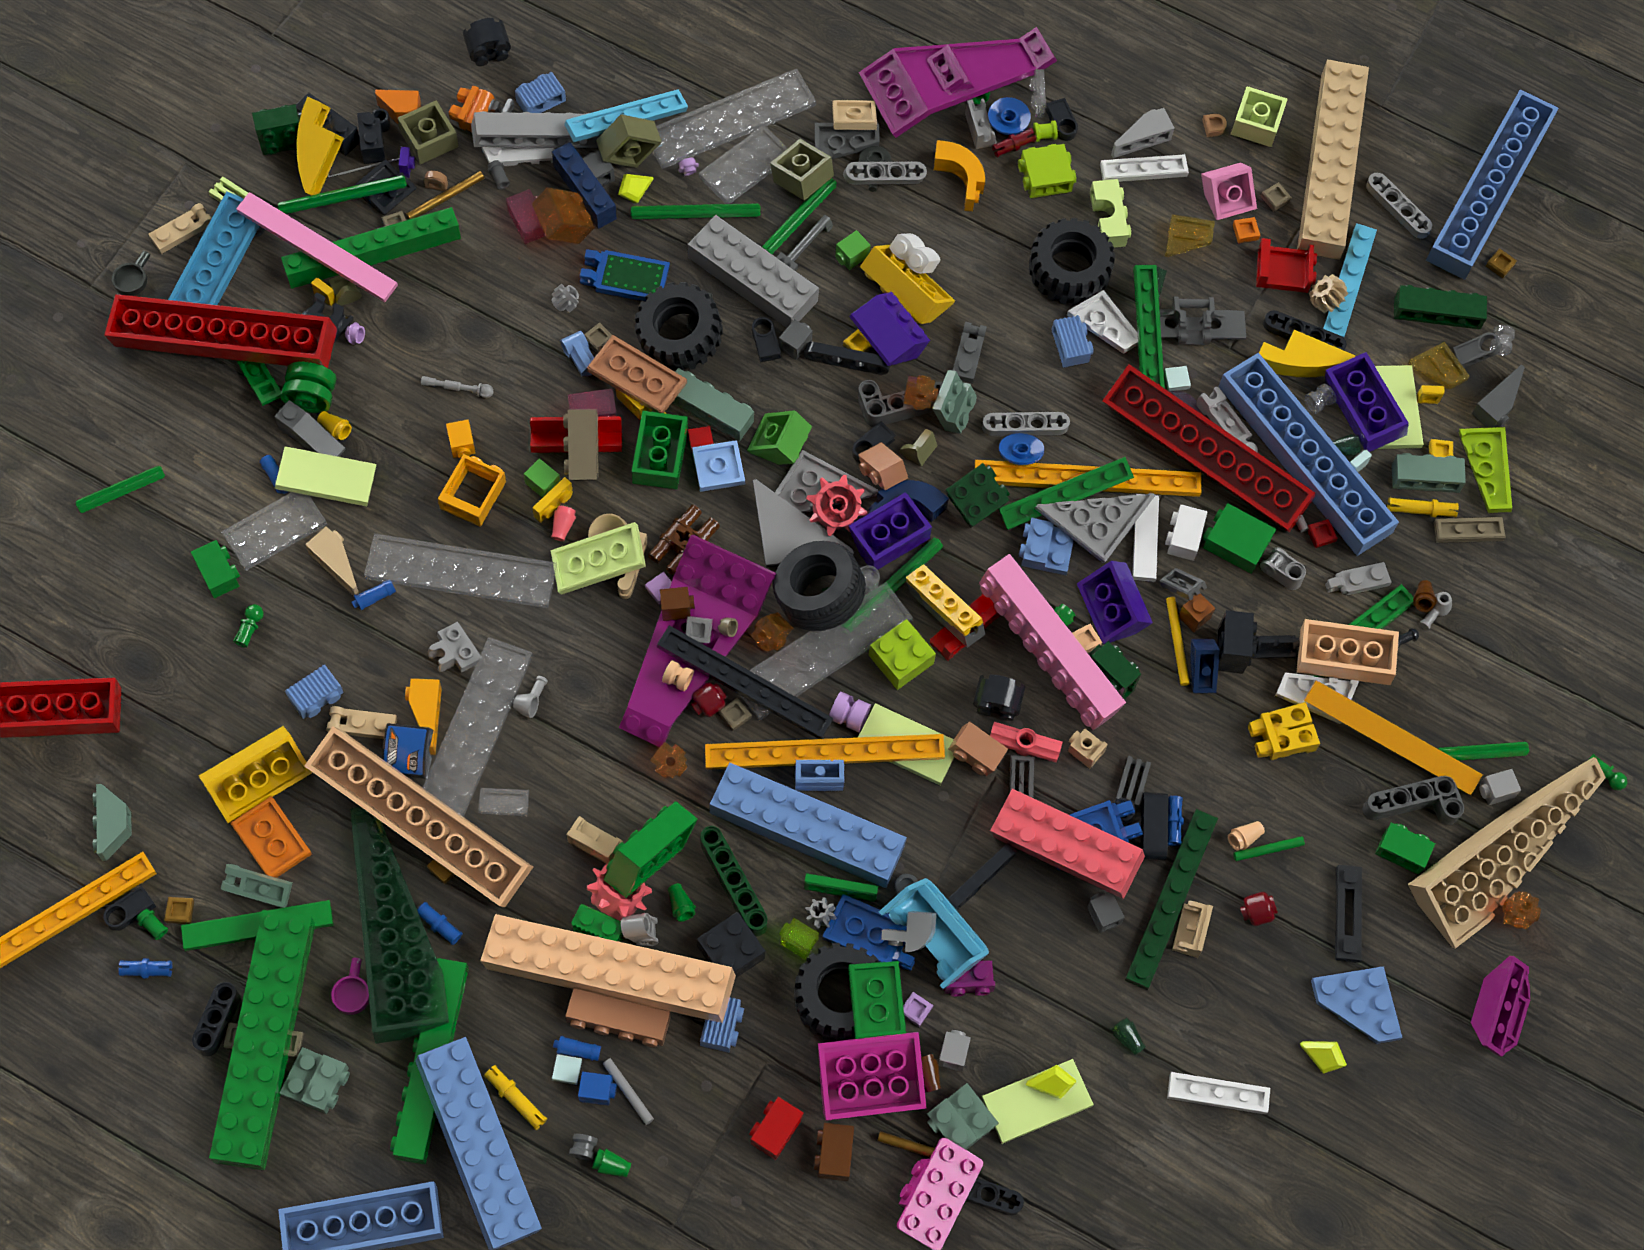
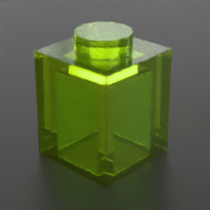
M793 918L790 924L786 922L779 933L782 936L780 944L803 959L807 958L819 937L817 931Z

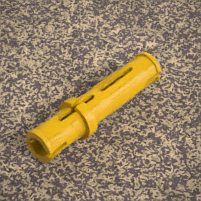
M1389 497L1388 503L1390 505H1387L1390 512L1427 514L1430 517L1439 515L1456 518L1458 515L1456 510L1459 509L1458 503L1438 502L1435 499H1432V501H1420Z
M496 1065L492 1066V1070L489 1069L484 1074V1077L499 1091L498 1095L501 1098L505 1097L534 1129L538 1130L540 1125L542 1126L547 1121V1117L519 1091L513 1080H509Z

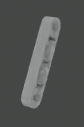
M852 162L847 165L843 176L846 182L854 185L918 184L925 178L927 169L921 162ZM872 168L877 169L880 172V177H872L869 170ZM852 169L855 173H859L856 177L850 173ZM890 169H898L901 177H893ZM914 169L920 173L918 177L915 173H911Z
M1381 173L1371 174L1366 183L1368 192L1414 237L1419 239L1426 238L1432 229L1430 219L1385 175ZM1394 195L1397 201L1390 202L1386 196ZM1401 210H1409L1412 213V216H1404L1401 213Z
M1062 412L989 413L983 418L982 429L989 436H1008L1016 433L1063 435L1068 431L1070 419L1067 414ZM1003 420L1005 421L1004 428H1002V425H1003V424H1002V421H1003ZM1017 420L1021 426L1016 429L1009 426V421ZM1040 420L1043 423V427L1035 428L1031 425V421ZM1048 420H1050V422H1049L1050 427H1049V428H1047ZM1057 420L1061 421L1062 427H1058ZM990 421H994L995 428H991Z

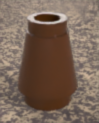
M1423 580L1418 584L1413 604L1419 611L1428 612L1435 607L1437 600L1431 582Z
M934 1054L921 1057L924 1087L927 1093L941 1089L938 1059H935Z

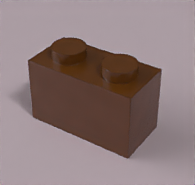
M824 1123L823 1130H818L817 1145H821V1154L815 1155L814 1170L819 1171L818 1178L849 1181L854 1126Z

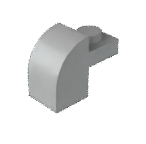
M910 911L907 916V930L884 929L882 930L881 940H889L888 945L903 946V942H906L905 952L919 950L925 947L934 936L936 913Z

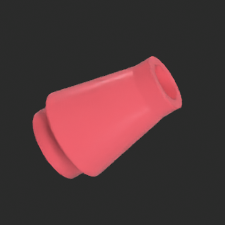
M558 506L557 510H554L551 538L565 541L566 535L576 519V511L574 509Z

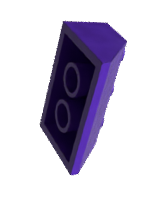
M892 292L876 295L850 315L851 320L887 366L917 359L930 342L924 331Z
M906 492L848 527L861 557L872 572L877 571L929 540L932 526Z
M1110 561L1077 583L1103 644L1108 641L1114 642L1135 635L1153 623L1127 563Z

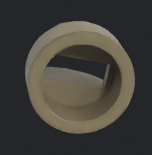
M729 617L721 619L719 621L721 624L718 625L719 632L724 636H735L738 630L737 620Z

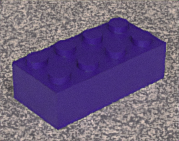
M1367 352L1326 370L1325 384L1364 450L1371 452L1407 436L1409 422Z

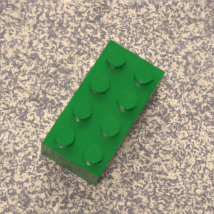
M676 801L669 807L664 806L658 812L655 819H648L640 831L635 830L625 844L621 842L614 849L613 854L615 856L606 866L608 872L604 881L627 898L683 850L698 818Z

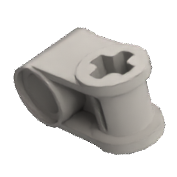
M1275 547L1272 550V555L1260 564L1261 570L1266 575L1274 578L1289 590L1298 589L1306 575L1305 567L1278 547ZM1289 574H1295L1298 578H1293Z
M648 913L622 918L621 930L625 938L639 946H654L658 944L655 924L658 923L657 918L650 916Z

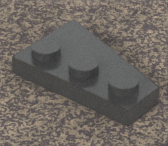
M815 123V148L831 156V159L857 153L870 146H879V123H877V130H834L833 123Z

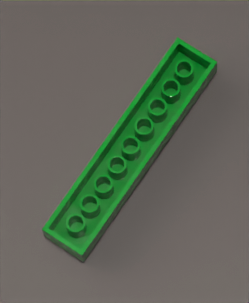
M262 910L209 1156L213 1163L265 1170L288 1060V1051L292 1041V1032L294 1031L315 929V922L311 916Z

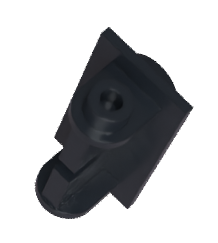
M1295 635L1253 636V643L1256 644L1255 658L1298 657L1297 647H1299L1300 641Z

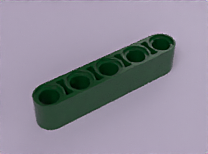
M715 826L705 827L700 836V844L704 854L735 911L740 914L754 936L763 935L767 930L768 918L722 832ZM708 836H714L718 840L713 844H709L705 839ZM724 856L729 861L726 864H719L716 859ZM731 877H737L740 882L737 885H731L727 880ZM741 898H748L751 900V904L742 906L739 900ZM757 918L763 924L759 927H754L750 924V921Z

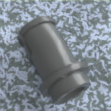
M494 160L488 164L487 171L493 176L497 188L505 189L510 185V181L503 170L504 165L499 160Z

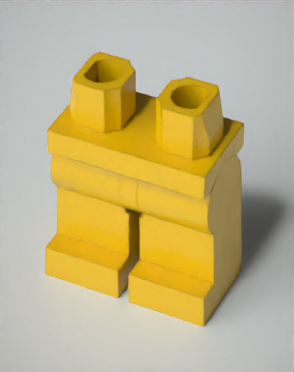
M1306 702L1270 713H1262L1259 719L1249 723L1248 730L1251 737L1263 735L1264 738L1263 742L1255 744L1258 758L1270 756L1271 760H1275L1278 757H1286L1301 752L1310 753L1317 750L1320 741L1314 724H1311L1312 718Z

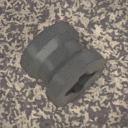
M573 1134L572 1140L574 1145L570 1149L569 1155L582 1160H594L593 1148L597 1145L598 1139L585 1134Z

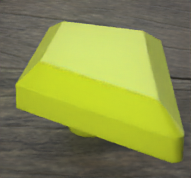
M624 174L618 195L633 203H638L653 181V177Z
M1303 1041L1300 1043V1046L1323 1074L1347 1065L1337 1042Z
M1055 1065L1027 1080L1026 1086L1061 1099L1076 1083V1079L1058 1065Z

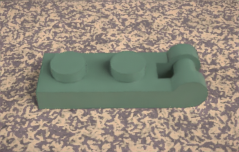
M234 864L226 865L225 873L227 875L226 879L222 881V890L283 908L287 906L293 882L243 869ZM236 877L241 878L240 885L235 883Z

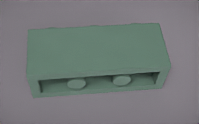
M1410 453L1397 454L1392 463V487L1394 489L1460 493L1466 483L1464 458H1457L1455 456L1435 457L1431 454L1417 456Z

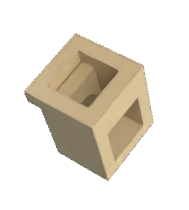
M1084 729L1081 733L1076 731L1068 742L1071 745L1068 752L1090 769L1104 754L1108 744L1101 742L1088 730ZM1083 742H1085V743H1086L1087 745H1089L1090 747L1084 746V745H1083Z

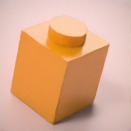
M469 419L446 424L453 458H462L463 454L467 456L476 454Z

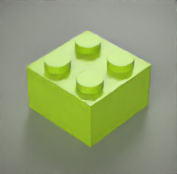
M907 619L870 644L869 657L897 690L932 666L936 656L933 649Z

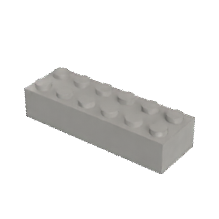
M717 215L688 243V258L786 328L794 319L800 321L818 302L819 287Z

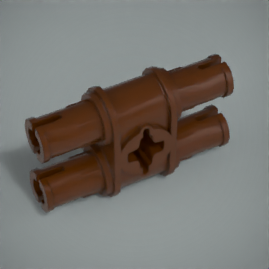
M693 504L680 518L673 520V524L665 533L660 535V541L648 553V557L657 564L670 550L678 553L666 567V570L672 576L675 575L688 543L685 539L689 540L691 535H695L708 541L720 526L716 520L710 517L699 531H694L690 528L702 513Z

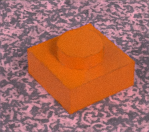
M1255 217L1234 220L1233 228L1238 243L1259 240L1260 232Z

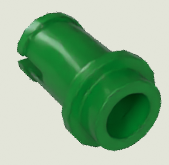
M145 909L136 918L139 921L138 925L144 926L156 940H159L168 932V928L154 916L155 912L153 910Z

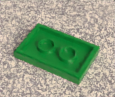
M899 961L849 965L855 1039L906 1033Z

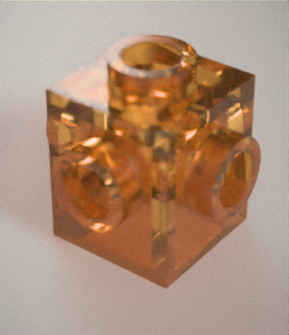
M919 375L918 377L909 376L903 404L912 405L913 408L919 410L930 408L931 402L936 401L938 388H934L935 380H931L930 377Z
M776 612L761 618L755 624L756 629L751 634V637L766 652L773 649L779 650L787 642L786 637L793 627Z
M665 741L650 759L657 766L655 771L665 779L668 775L671 778H674L675 775L680 777L688 767L685 764L688 759L684 757L686 752L677 744L671 747ZM673 757L675 759L674 764L667 765V758Z
M1515 892L1504 902L1503 913L1505 914L1503 923L1516 928L1527 929L1539 919L1541 908L1538 907L1539 899L1532 897L1527 892Z

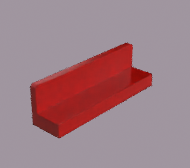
M620 416L598 417V452H622V420ZM563 417L530 418L531 453L568 452L564 451V438L568 437V428H564Z
M982 594L969 607L982 618L985 629L1000 614L996 611L995 603L990 597ZM946 627L930 639V644L947 661L965 647Z

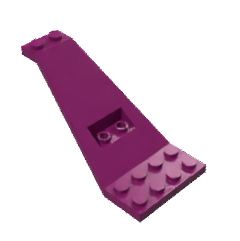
M1035 27L1019 39L894 48L861 70L859 74L891 133L897 138L935 112L1038 74L1055 63L1057 59L1039 29Z
M691 535L670 588L688 587L689 595L694 596L695 609H690L691 616L713 619L710 643L702 644L726 657L758 617L776 573L704 539ZM662 611L630 701L619 726L620 729L660 748L664 746L673 723L692 701V694L710 678L657 648V643L669 625L686 634L683 624L687 623V619L663 621ZM729 617L737 620L738 630L735 636L728 637L719 632L718 625L721 624L719 622L721 619ZM672 660L679 663L682 668L688 667L694 670L692 680L685 691L677 689L674 684L669 685L662 682L665 670Z

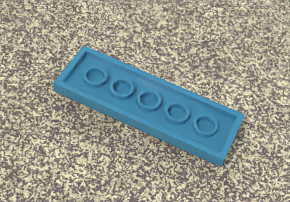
M226 191L168 300L218 305L259 228V225L237 212L236 208L244 198Z

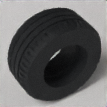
M813 541L792 550L779 564L773 581L774 596L786 617L795 626L808 631H825L845 623L860 607L866 591L865 577L853 554L843 545L831 541ZM827 575L836 576L833 584L823 593L816 596H803L807 586L815 579Z

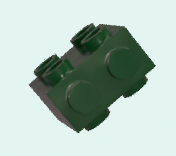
M296 104L252 112L256 134L263 155L276 154L286 150H297L298 126L302 112H297Z
M984 463L944 491L970 528L1009 501L1007 496L1010 493L1003 484L999 485L994 479L996 477L995 472L989 465L985 466Z
M1109 641L1103 646L1100 644L1096 646L1090 653L1092 660L1125 700L1135 691L1141 677L1138 666L1133 662H1129L1123 656L1122 651Z

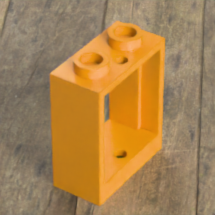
M463 454L438 497L440 509L481 527L506 483L505 472L496 465L489 466L475 456L469 457ZM468 471L494 482L480 508L453 497Z

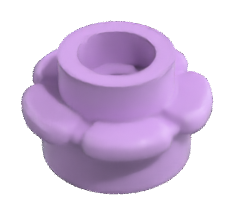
M692 157L686 158L678 163V171L683 173L684 176H689L696 173V168L699 164Z
M354 322L346 328L345 337L353 345L355 343L360 344L364 340L365 329Z

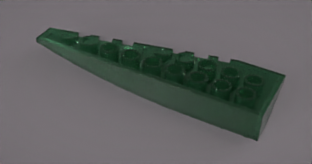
M362 807L350 808L372 1033L376 1044L403 1040L449 1023L444 975L382 822Z

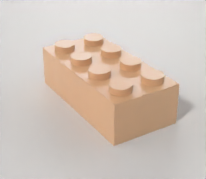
M1305 619L1300 630L1297 673L1391 685L1396 675L1399 632Z

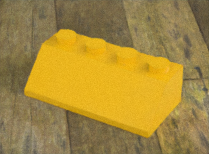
M890 245L874 246L860 267L865 271L866 277L880 285L882 292H892L911 314L916 323H931L954 304L955 300L926 273L919 274L912 271L905 260L896 257L890 250Z
M282 726L202 773L199 777L225 820L229 823L270 796H275L312 774V771L305 767L307 762L290 733Z

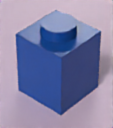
M582 1072L578 1094L579 1102L609 1106L610 1098L615 1099L617 1084L613 1083L612 1075Z

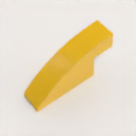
M307 96L298 126L297 161L305 193L315 195L320 194L344 138L322 128L331 108Z
M1296 330L1293 331L1285 350L1264 342L1259 351V354L1276 374L1292 377L1325 376L1327 369L1356 357L1351 353Z

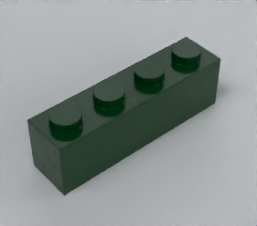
M1400 285L1394 297V319L1481 330L1487 319V296L1477 293H1459L1454 290L1443 291L1436 290L1435 288Z

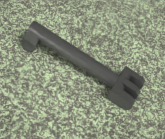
M827 215L822 216L788 256L781 252L776 258L796 271L798 264L794 261L823 229L827 232L832 229L833 223Z

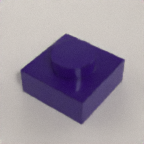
M401 147L399 170L400 173L402 172L407 178H410L411 169L414 170L415 157L411 156L410 147Z

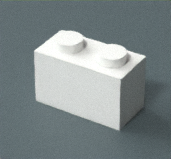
M1180 505L1178 512H1173L1170 525H1174L1173 532H1168L1165 545H1169L1167 554L1194 561L1198 552L1207 511Z

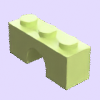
M1118 179L1093 181L1090 190L1093 211H1104L1111 216L1099 219L1098 227L1101 228L1100 232H1105L1108 235V242L1111 241L1113 247H1124L1127 244L1128 238L1131 237L1130 224L1127 225L1126 223L1128 216L1127 207L1123 206L1122 202L1124 200V190L1122 187H1119Z

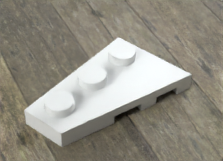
M482 147L488 163L499 160L504 166H514L522 162L539 164V161L550 160L553 163L551 151L555 150L554 148Z
M1104 290L1067 312L1069 317L1079 315L1081 323L1085 322L1089 331L1123 354L1138 345L1136 330Z
M1285 673L1275 696L1295 705L1306 702L1304 699L1315 680L1345 697L1352 699L1359 681L1338 680V678L1329 677L1327 679L1311 675ZM1306 702L1309 711L1336 723H1342Z

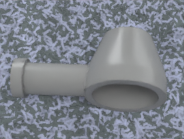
M1447 592L1435 594L1437 600L1435 607L1419 623L1423 630L1428 631L1437 616H1445L1450 612L1452 598Z
M537 676L530 694H521L515 697L513 708L517 712L528 718L534 717L539 705V696L548 682L545 677Z

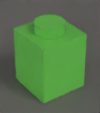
M856 230L836 244L835 257L841 265H845L851 270L866 259L870 253L871 245Z
M539 458L524 473L525 484L543 498L560 482V475Z

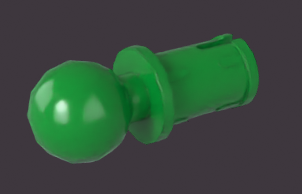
M253 604L247 607L245 610L247 619H241V626L233 643L243 648L248 647L252 634L258 629L255 623L263 618L264 612L261 606Z
M1592 754L1589 759L1597 758L1606 779L1609 780V786L1616 791L1626 788L1628 781L1625 774L1621 772L1614 773L1612 771L1613 765L1610 767L1595 756V754Z

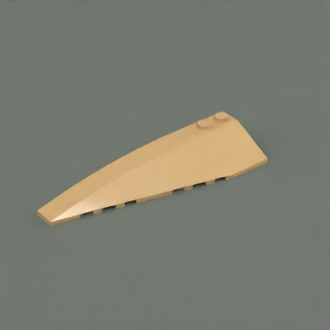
M1597 758L1589 759L1535 792L1479 830L1408 884L1419 907L1452 948L1456 949L1494 918L1495 914L1493 911L1498 906H1503L1506 903L1508 894L1513 888H1518L1522 883L1521 879L1524 874L1534 868L1553 844V838L1557 834H1561L1566 828L1565 823L1569 818L1579 812L1581 803L1584 800H1588L1606 777ZM1443 903L1447 904V907L1440 909V905Z

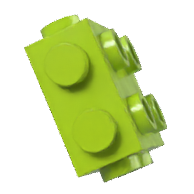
M1051 144L1047 147H1031L1022 150L1021 159L1018 160V168L1020 172H1023L1024 190H1028L1030 198L1072 192L1073 184L1076 183L1075 170H1071L1070 152H1066L1065 144Z

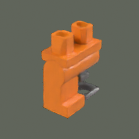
M472 86L471 90L460 88L457 94V101L464 103L462 108L452 105L449 110V118L458 122L461 129H467L472 132L471 124L474 112L512 113L514 102L509 98L502 108L500 102L495 101L494 95L486 90L479 89L476 86Z

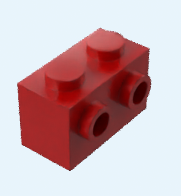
M780 1097L775 1102L770 1101L763 1112L766 1115L761 1124L756 1122L749 1133L752 1136L750 1144L774 1160H777L804 1115L802 1111Z

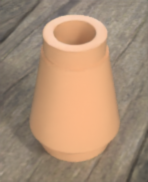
M1259 821L1234 828L1228 834V841L1233 849L1237 851L1240 849L1245 850L1264 834V827Z

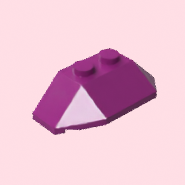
M1514 956L1506 958L1484 978L1471 1020V1024L1482 1045L1497 1056H1504L1506 1052L1518 1044L1530 1003L1529 966Z

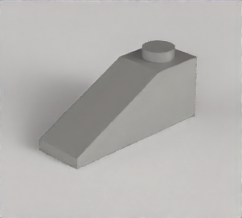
M1165 109L1150 110L1134 123L1114 143L1111 153L1112 158L1170 141L1174 126Z

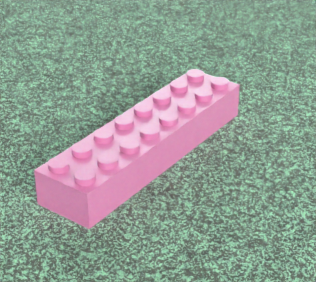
M1008 554L988 568L979 582L982 593L986 597H990L995 603L996 611L1001 616L1004 615L1009 622L1010 629L1022 638L1023 645L1027 651L1032 652L1036 656L1041 669L1050 674L1054 686L1064 692L1069 705L1078 710L1083 723L1094 731L1113 717L1126 702L1013 557Z

